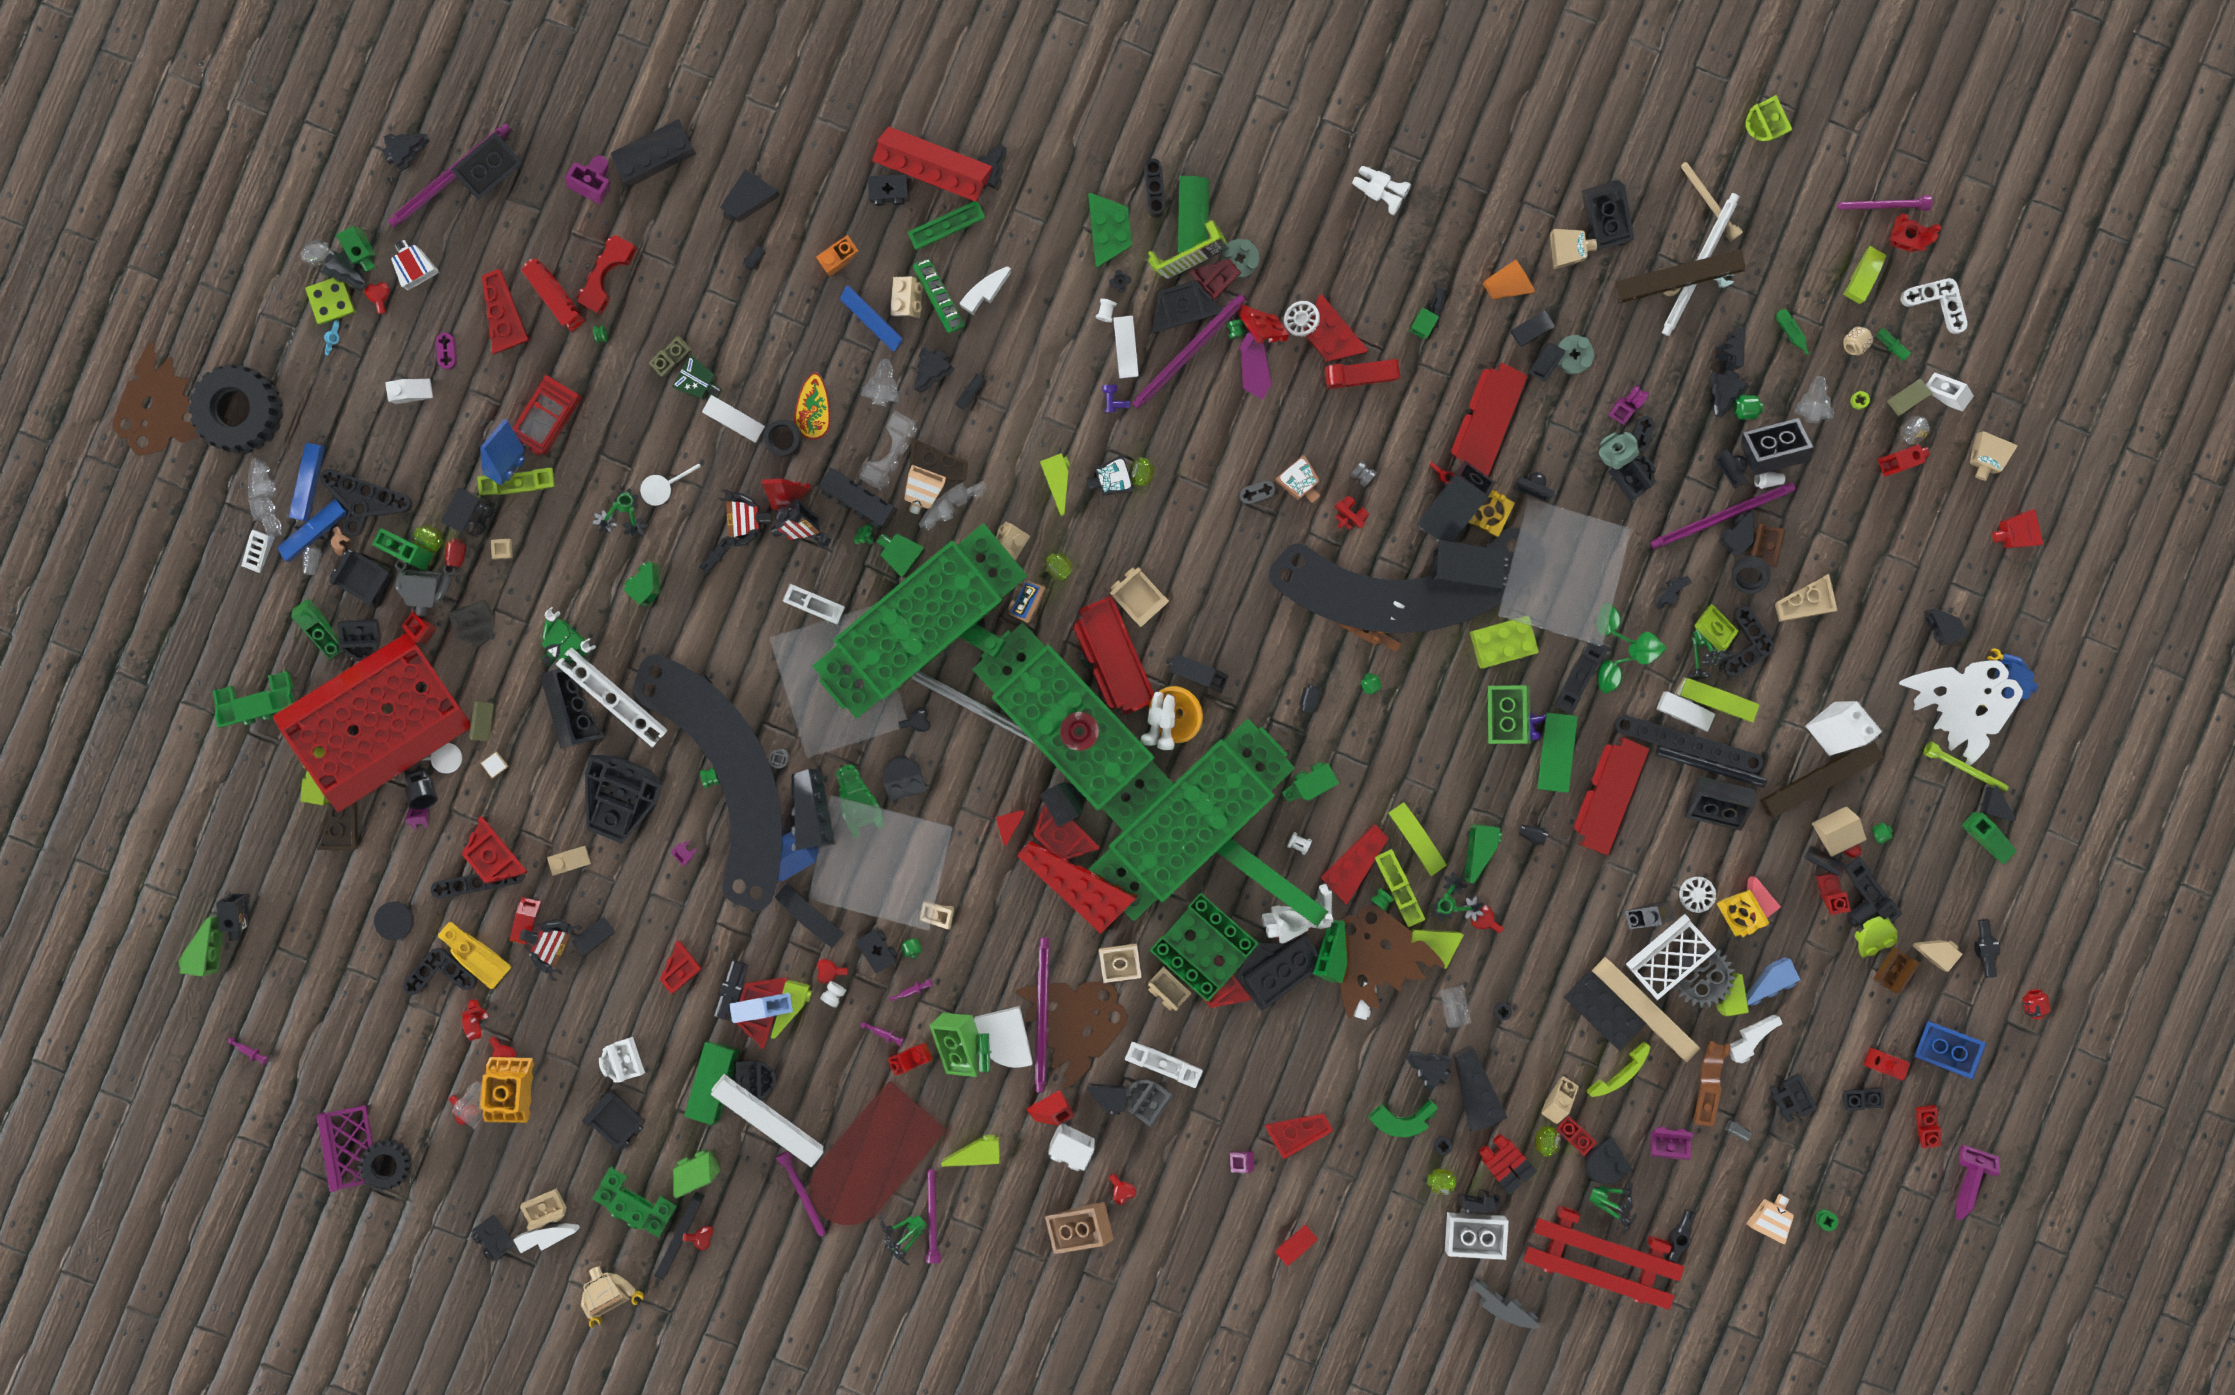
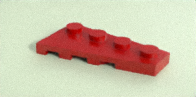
M497 269L482 275L484 298L487 305L486 313L490 328L489 335L492 342V354L496 355L530 341L502 270Z
M1374 824L1320 878L1347 905L1374 863L1375 857L1379 855L1389 838Z

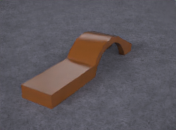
M1710 1041L1704 1054L1700 1072L1701 1085L1693 1119L1695 1124L1714 1127L1721 1095V1069L1725 1057L1729 1055L1731 1046L1729 1043L1720 1045Z

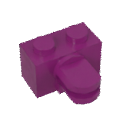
M594 156L586 167L574 162L565 176L566 187L601 205L610 191V181L604 178L609 170L607 159L603 156Z

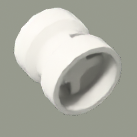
M830 981L827 985L828 990L822 994L820 999L832 1007H837L840 1003L839 999L841 996H844L846 989Z

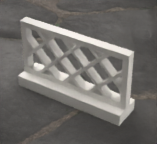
M1684 914L1626 963V967L1659 1000L1711 956L1716 949ZM1690 927L1695 933V940H1683V932ZM1671 942H1680V953L1668 952L1669 944ZM1683 942L1694 943V954L1682 953ZM1697 944H1705L1710 951L1705 955L1696 954ZM1665 954V965L1654 964V956ZM1668 955L1680 956L1679 966H1668ZM1682 956L1694 957L1693 965L1691 967H1682ZM1643 966L1651 967V978L1642 977L1637 971ZM1653 967L1665 968V979L1653 978ZM1667 968L1679 969V977L1676 980L1667 979ZM1653 981L1664 982V990L1659 994L1652 988Z

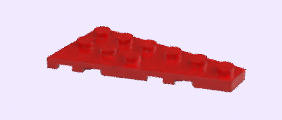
M1032 841L1017 855L1100 934L1138 897L1134 893L1130 894L1122 890V887L1118 885L1114 886L1106 882L1105 878L1079 865L1075 866L1069 863V860L1064 857L1059 858L1053 855L1050 850Z

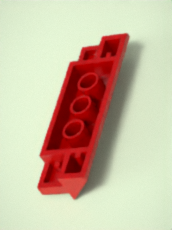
M888 127L876 141L878 146L872 159L877 164L978 202L983 186L987 185L993 169L990 165L892 127Z

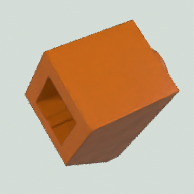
M847 235L816 256L829 277L844 268L859 251Z

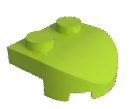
M1777 95L1754 105L1747 115V131L1753 138L1759 141H1772L1793 130Z
M1876 917L1864 923V929L1860 933L1856 931L1854 936L1859 943V953L1862 958L1873 956L1878 951L1890 948L1898 942L1896 928L1888 918L1883 919L1882 917Z

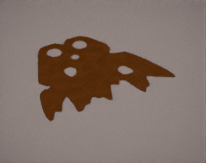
M151 342L139 358L135 366V374L139 380H131L127 383L112 424L114 431L121 438H129V447L138 455H146L163 450L169 444V437L181 443L199 437L196 433L197 427L192 426L190 421H183V414L188 412V406H191V403H188L189 397L183 396L189 377L183 379L174 377V367H172V359L170 357L155 371L154 363L157 354L153 353L154 342ZM150 396L152 398L151 407L145 409L142 406V402ZM128 418L131 420L132 426L129 430L121 429L120 421L122 419ZM143 420H146L148 422L147 426L145 427L141 425V422ZM139 436L147 437L148 445L146 447L140 448L137 446L136 439Z
M1367 905L1359 910L1357 917L1349 915L1340 920L1344 921L1345 925L1352 923L1356 926L1355 934L1347 935L1345 933L1348 958L1343 982L1340 983L1343 1004L1348 1018H1352L1360 1000H1363L1369 1007L1379 1008V1001L1375 992L1376 984L1382 987L1386 981L1401 992V984L1404 983V978L1424 980L1425 976L1415 961L1424 962L1429 967H1433L1434 964L1442 968L1445 967L1441 958L1425 942L1416 941L1411 943L1412 932L1378 906ZM1368 912H1374L1377 915V921L1374 924L1366 922L1365 916ZM1369 933L1371 935L1370 939H1365L1364 934ZM1388 939L1391 942L1392 949L1386 950L1381 947V941ZM1359 975L1366 976L1368 981L1367 985L1363 987L1359 986Z
M1085 982L1078 987L1077 992L1073 991L1067 983H1048V1002L1056 1001L1059 1004L1057 1010H1048L1047 1019L1049 1020L1047 1026L1051 1027L1047 1034V1044L1050 1048H1055L1052 1054V1068L1055 1069L1060 1064L1071 1059L1070 1067L1064 1074L1067 1077V1081L1063 1086L1064 1089L1073 1085L1089 1070L1091 1063L1088 1057H1100L1127 1022V1013L1122 1005L1116 1004L1118 995L1110 983ZM1038 985L1016 990V994L1034 1003L1026 1012L1025 1022L1037 1020ZM1103 989L1107 990L1110 994L1109 1000L1105 1002L1098 999V993ZM1095 1009H1098L1100 1011V1014L1098 1016H1095L1093 1014V1011ZM1117 1011L1120 1014V1020L1117 1023L1109 1021L1108 1015L1110 1012ZM1086 1026H1092L1093 1033L1090 1036L1083 1037V1029Z

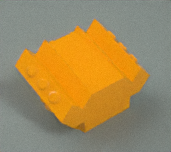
M489 1057L486 1065V1074L483 1075L480 1109H483L482 1116L484 1122L528 1123L531 1114L529 1110L532 1101L531 1086L534 1078L532 1074L534 1067L532 1058Z

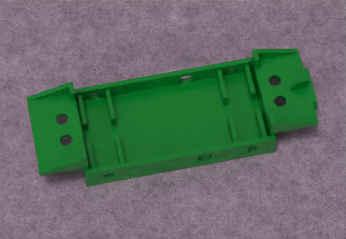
M983 523L958 545L953 540L835 637L833 641L836 646L812 665L821 676L818 681L842 709L847 708L858 719L881 699H887L1003 602L1002 599L1028 577L1027 574ZM978 554H983L985 556V561L982 563H978L976 561V556ZM992 568L997 570V576L994 578L988 575V571ZM848 664L852 667V671L849 674L843 672L844 665ZM858 679L864 681V686L861 689L855 686V682Z
M1022 622L1012 633L1008 630L1000 637L1006 643L996 659L984 652L981 655L983 660L972 670L992 690L994 701L1097 810L1102 808L1124 831L1173 782L1152 761L1155 757L1049 644L1045 647ZM1019 653H1024L1026 655V660L1024 662H1019L1017 660V655ZM1005 666L1012 668V673L1008 676L1003 673ZM1074 712H1084L1091 715L1098 725V738L1086 750L1076 751L1070 749L1063 743L1060 736V727L1063 720ZM1077 728L1076 734L1082 735L1083 729ZM1142 779L1144 787L1137 788L1135 786L1136 780ZM1124 792L1130 794V800L1127 802L1121 799V795Z
M1247 718L1224 740L1220 739L1118 835L1108 845L1110 848L1088 870L1105 878L1106 882L1114 886L1118 885L1122 887V890L1130 894L1138 895L1124 910L1134 922L1157 899L1164 902L1275 796L1271 791L1295 767L1285 758L1288 754L1261 726L1258 729ZM1246 748L1251 750L1249 758H1245L1242 755V751ZM1259 762L1265 766L1262 772H1258L1255 768ZM1124 868L1126 870L1125 876L1119 877L1117 869ZM1137 882L1139 889L1136 891L1131 890L1130 884Z

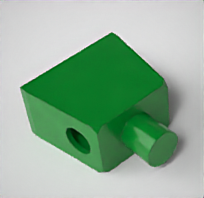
M352 226L336 234L337 239L353 264H360L365 273L375 269L371 258L376 255L362 228Z
M883 533L877 540V543L885 548L881 556L903 578L925 551L924 547L899 534H896L891 539Z

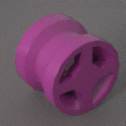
M1635 385L1625 401L1633 403L1635 408L1639 409L1649 396V393L1643 392L1638 385Z

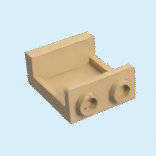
M1132 567L1125 574L1126 579L1122 582L1118 580L1110 587L1112 589L1110 595L1141 628L1169 600L1162 595L1139 567L1136 570Z

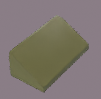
M474 702L470 740H489L494 709L493 703Z

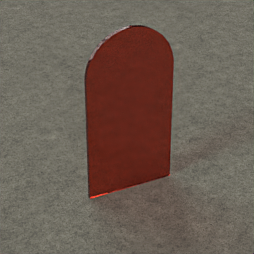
M889 1081L815 1168L810 1184L814 1205L823 1217L837 1224L855 1225L870 1219L947 1129Z

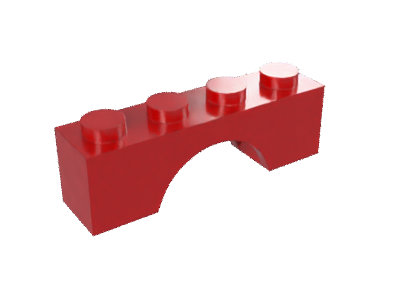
M615 234L607 240L603 255L600 254L597 258V266L594 271L589 273L585 288H582L577 296L579 298L578 303L601 316L611 300L604 288L607 273L616 266H629L638 250L635 245Z

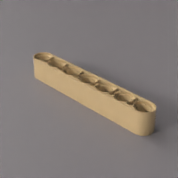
M1606 957L1592 969V972L1685 1062H1688L1700 1050V1047Z

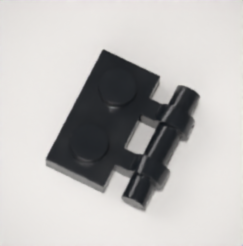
M1798 1073L1781 1082L1784 1087L1783 1090L1779 1091L1777 1085L1770 1087L1771 1096L1777 1102L1780 1108L1779 1112L1787 1123L1794 1120L1791 1114L1795 1111L1799 1117H1803L1818 1109L1801 1075ZM1788 1096L1792 1105L1787 1106L1783 1098Z

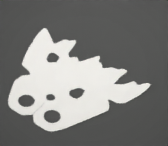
M2000 661L1972 663L1965 668L1964 674L1957 672L1952 667L1917 674L1899 682L1900 685L1921 692L1914 699V710H1919L1934 703L1939 705L1937 711L1943 712V714L1934 726V729L1941 728L1943 731H1949L1948 741L1950 743L1948 747L1950 751L1965 740H1968V747L1963 754L1964 757H1967L1965 763L1968 765H1972L1988 748L1990 740L1986 734L1999 733L2019 703L2023 693L2015 680L2007 679L2009 672ZM1990 668H1997L2000 671V676L1997 679L1988 678L1987 671ZM1941 686L1947 688L1946 694L1942 696H1937L1933 691ZM2005 687L2013 688L2014 696L2009 699L2004 698L2001 694L2002 689ZM1986 688H1990L1992 692L1990 694H1986L1984 690ZM1985 705L1988 711L1983 715L1977 716L1976 709L1978 706Z

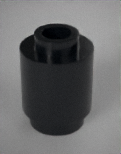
M1308 684V688H1303L1299 705H1301L1300 710L1315 713L1322 695V691H1319L1318 686Z
M1862 902L1848 913V921L1854 928L1859 927L1861 929L1864 927V923L1876 917L1875 915L1878 911L1871 902Z

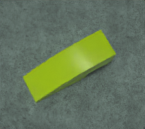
M1869 246L1850 278L1851 281L1843 295L1859 304L1864 302L1880 273L1886 255Z

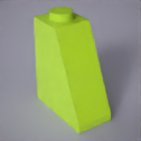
M1411 929V943L1416 941L1425 942L1441 958L1445 969L1464 936L1458 931Z

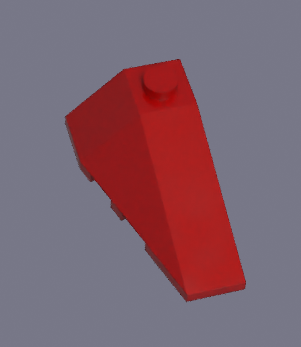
M785 479L762 480V485L771 508L777 512L782 505L787 506L796 499L802 501L812 490V486L807 483L801 486V482H792Z

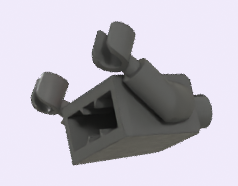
M396 562L395 567L399 570L396 575V590L405 600L406 605L416 606V615L427 616L428 607H434L448 592L452 581L450 577L456 575L457 569L453 567V571L447 573L449 566L445 565L443 568L445 576H442V573L410 570V564L404 562L405 565L401 568V562Z

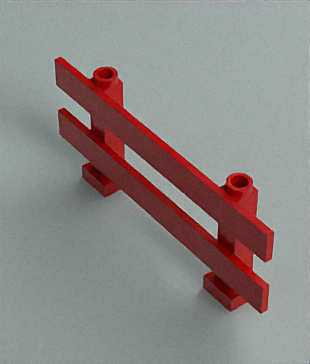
M1558 1205L1556 1210L1559 1216L1557 1224L1541 1218L1537 1219L1533 1233L1550 1238L1551 1242L1547 1252L1528 1246L1523 1262L1541 1267L1543 1271L1550 1274L1556 1272L1634 1298L1633 1300L1640 1304H1645L1646 1302L1670 1310L1674 1294L1652 1288L1656 1274L1680 1281L1685 1268L1683 1265L1662 1259L1664 1252L1670 1253L1672 1246L1668 1241L1649 1235L1647 1243L1650 1249L1647 1254L1571 1229L1573 1222L1578 1223L1580 1215L1576 1210ZM1565 1244L1641 1268L1642 1272L1638 1283L1562 1258L1561 1255Z

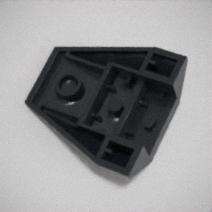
M591 755L585 771L587 830L622 844L658 801L663 783L652 770L621 757Z

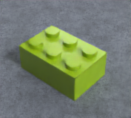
M1529 616L1469 632L1480 669L1539 653Z

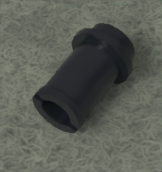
M756 245L750 255L743 259L744 262L742 264L752 271L753 268L756 269V264L766 252Z

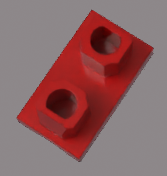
M1347 496L1334 506L1345 516L1344 518L1338 513L1335 517L1340 521V524L1337 526L1339 529L1344 525L1350 530L1353 525L1348 520L1358 529H1361L1369 516V513L1363 508L1356 514L1350 510L1356 503L1350 496Z

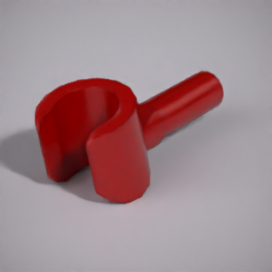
M1432 461L1429 464L1440 474L1442 482L1448 483L1445 479L1446 474H1449L1451 477L1454 475L1451 471L1440 469Z

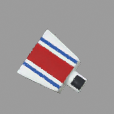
M405 240L395 244L399 254L392 257V262L399 282L404 289L410 290L439 273L438 269L416 245L409 247Z

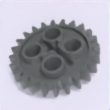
M1703 945L1702 950H1699L1698 947L1696 950V954L1705 955L1709 952L1706 950L1705 945ZM1687 948L1688 954H1694V951L1692 952L1690 948ZM1721 950L1707 958L1709 965L1706 968L1698 966L1692 971L1695 974L1692 980L1688 981L1683 978L1674 989L1675 991H1682L1679 997L1686 996V1003L1693 1000L1692 1005L1694 1007L1699 1002L1701 1008H1703L1704 1003H1707L1709 1008H1711V1002L1714 1001L1715 1004L1719 1005V998L1724 1001L1726 1000L1723 995L1724 993L1731 994L1728 987L1734 988L1730 981L1735 980V977L1730 976V974L1735 972V970L1728 969L1732 962L1725 963L1727 955L1720 957ZM1682 956V967H1691L1694 957ZM1713 965L1717 966L1714 970H1712L1706 975V981L1702 979L1693 988L1689 987L1692 983H1694L1696 980L1700 978V972L1704 974ZM1675 969L1677 971L1671 973V976L1677 979L1679 977V969ZM1714 973H1721L1723 979L1720 982L1712 981L1711 977ZM1700 985H1705L1708 988V992L1705 995H1700L1697 993V988Z

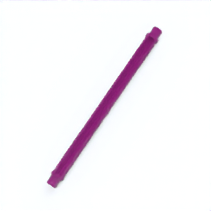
M504 124L495 131L504 139L511 131V128ZM476 147L395 212L393 217L388 220L390 225L395 227L397 224H401L457 176L451 169Z
M1241 294L1236 299H1233L1136 396L1132 404L1137 409L1142 404L1144 405L1242 307L1241 305L1246 299Z
M1792 482L1786 485L1783 484L1776 489L1662 537L1659 536L1656 540L1651 541V546L1653 549L1662 548L1669 543L1781 496L1788 495L1795 490V486Z
M1046 937L1040 938L1036 1092H1044V1085L1046 1084L1050 948L1049 938Z

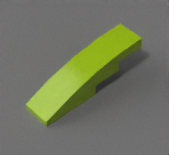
M1686 678L1680 697L1752 723L1760 705Z
M1391 849L1376 856L1375 860L1407 927L1409 928L1424 921L1425 917L1393 850Z

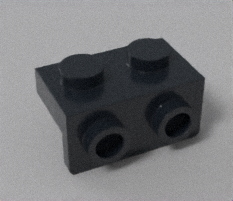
M494 1215L471 1230L473 1233L471 1235L472 1239L477 1245L480 1243L484 1249L482 1253L488 1260L495 1261L515 1247V1244Z

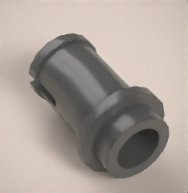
M1730 1120L1725 1127L1729 1135L1733 1134L1744 1142H1747L1752 1135L1750 1130L1740 1126L1737 1121Z

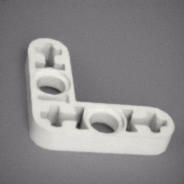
M1951 278L1909 288L1901 294V302L1907 307L1940 299L1948 331L1958 334L1967 328V319L1955 280ZM1946 285L1951 286V289L1949 291L1943 290L1939 292V288H1942ZM1926 288L1933 290L1932 298L1925 296L1924 291ZM1909 293L1910 295L1919 293V297L1912 299V301L1911 299L1907 300ZM1950 301L1956 303L1957 309L1955 311L1948 309ZM1959 314V316L1951 318V315ZM1955 322H1960L1961 326L1954 327L1953 324Z

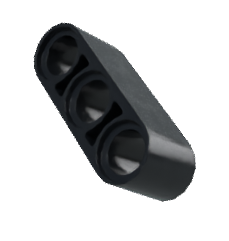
M1151 158L1146 161L1144 170L1147 208L1150 216L1158 218L1165 211L1163 173L1161 162L1156 158ZM1155 165L1158 171L1151 173L1148 167ZM1156 184L1160 187V190L1153 192L1150 190V186ZM1158 203L1162 208L1159 211H1154L1151 206Z

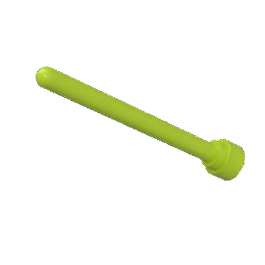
M1932 741L1926 745L1923 751L1925 756L1929 758L1938 757L1989 785L1998 786L1999 790L2007 792L2009 789L2008 785L1941 751L1939 745Z

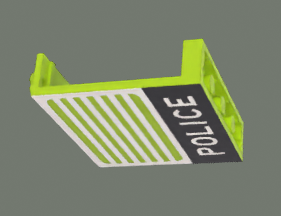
M1211 220L1205 223L1212 237L1211 239L1165 262L1159 259L1154 252L1150 251L1148 253L1151 258L1148 261L1155 272L1169 279L1229 249V246L1222 231Z

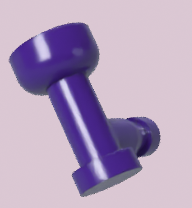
M1102 385V391L1106 393L1107 408H1105V413H1115L1116 408H1130L1129 400L1114 401L1117 385Z
M1530 713V741L1541 739L1540 734L1535 732L1534 724L1546 722V714L1534 716L1533 713Z

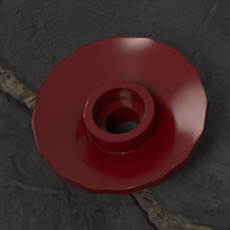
M1074 712L1068 715L1060 727V736L1063 743L1076 751L1090 748L1096 742L1099 735L1096 720L1084 712ZM1077 728L1083 729L1082 735L1076 734Z

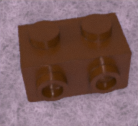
M1759 523L1758 528L1754 530L1753 538L1755 543L1754 547L1751 546L1749 556L1762 558L1767 562L1768 566L1777 567L1786 530Z
M1893 947L1873 979L1886 989L1900 995L1920 963Z

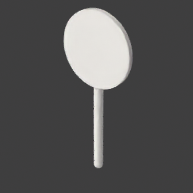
M697 464L669 481L660 475L647 477L641 485L642 498L650 505L658 506L664 504L671 495L670 484L700 468L701 465Z
M447 743L433 752L431 756H427L422 760H431L433 767L441 773H452L460 767L462 753L456 745Z

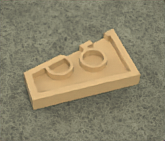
M1829 574L1776 602L1775 607L1779 622L1838 611Z

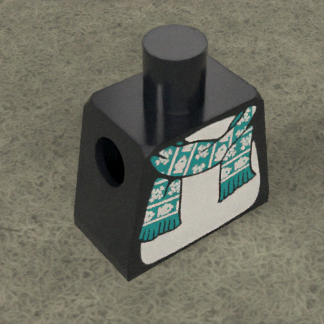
M1123 455L1095 468L1097 477L1086 480L1089 491L1101 488L1103 496L1134 492Z

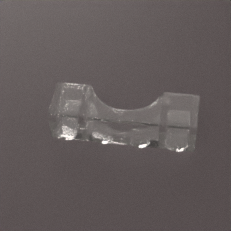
M894 411L886 425V429L892 437V448L889 454L880 461H867L858 479L881 491L882 487L886 488L890 481L888 476L891 470L895 471L899 464V461H897L900 454L903 455L905 453L909 437L913 438L917 431V427H915L916 422Z

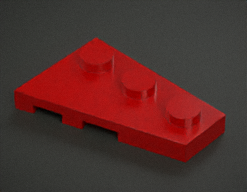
M1324 1113L1264 1125L1283 1159L1334 1131Z

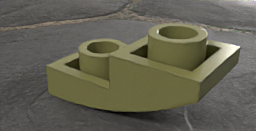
M677 336L664 350H660L649 364L663 377L676 367L692 349L680 336Z
M1919 379L1887 402L1899 417L1916 404L1928 398L1932 393L1925 383Z

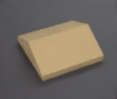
M1137 944L1099 949L1103 983L1141 978Z

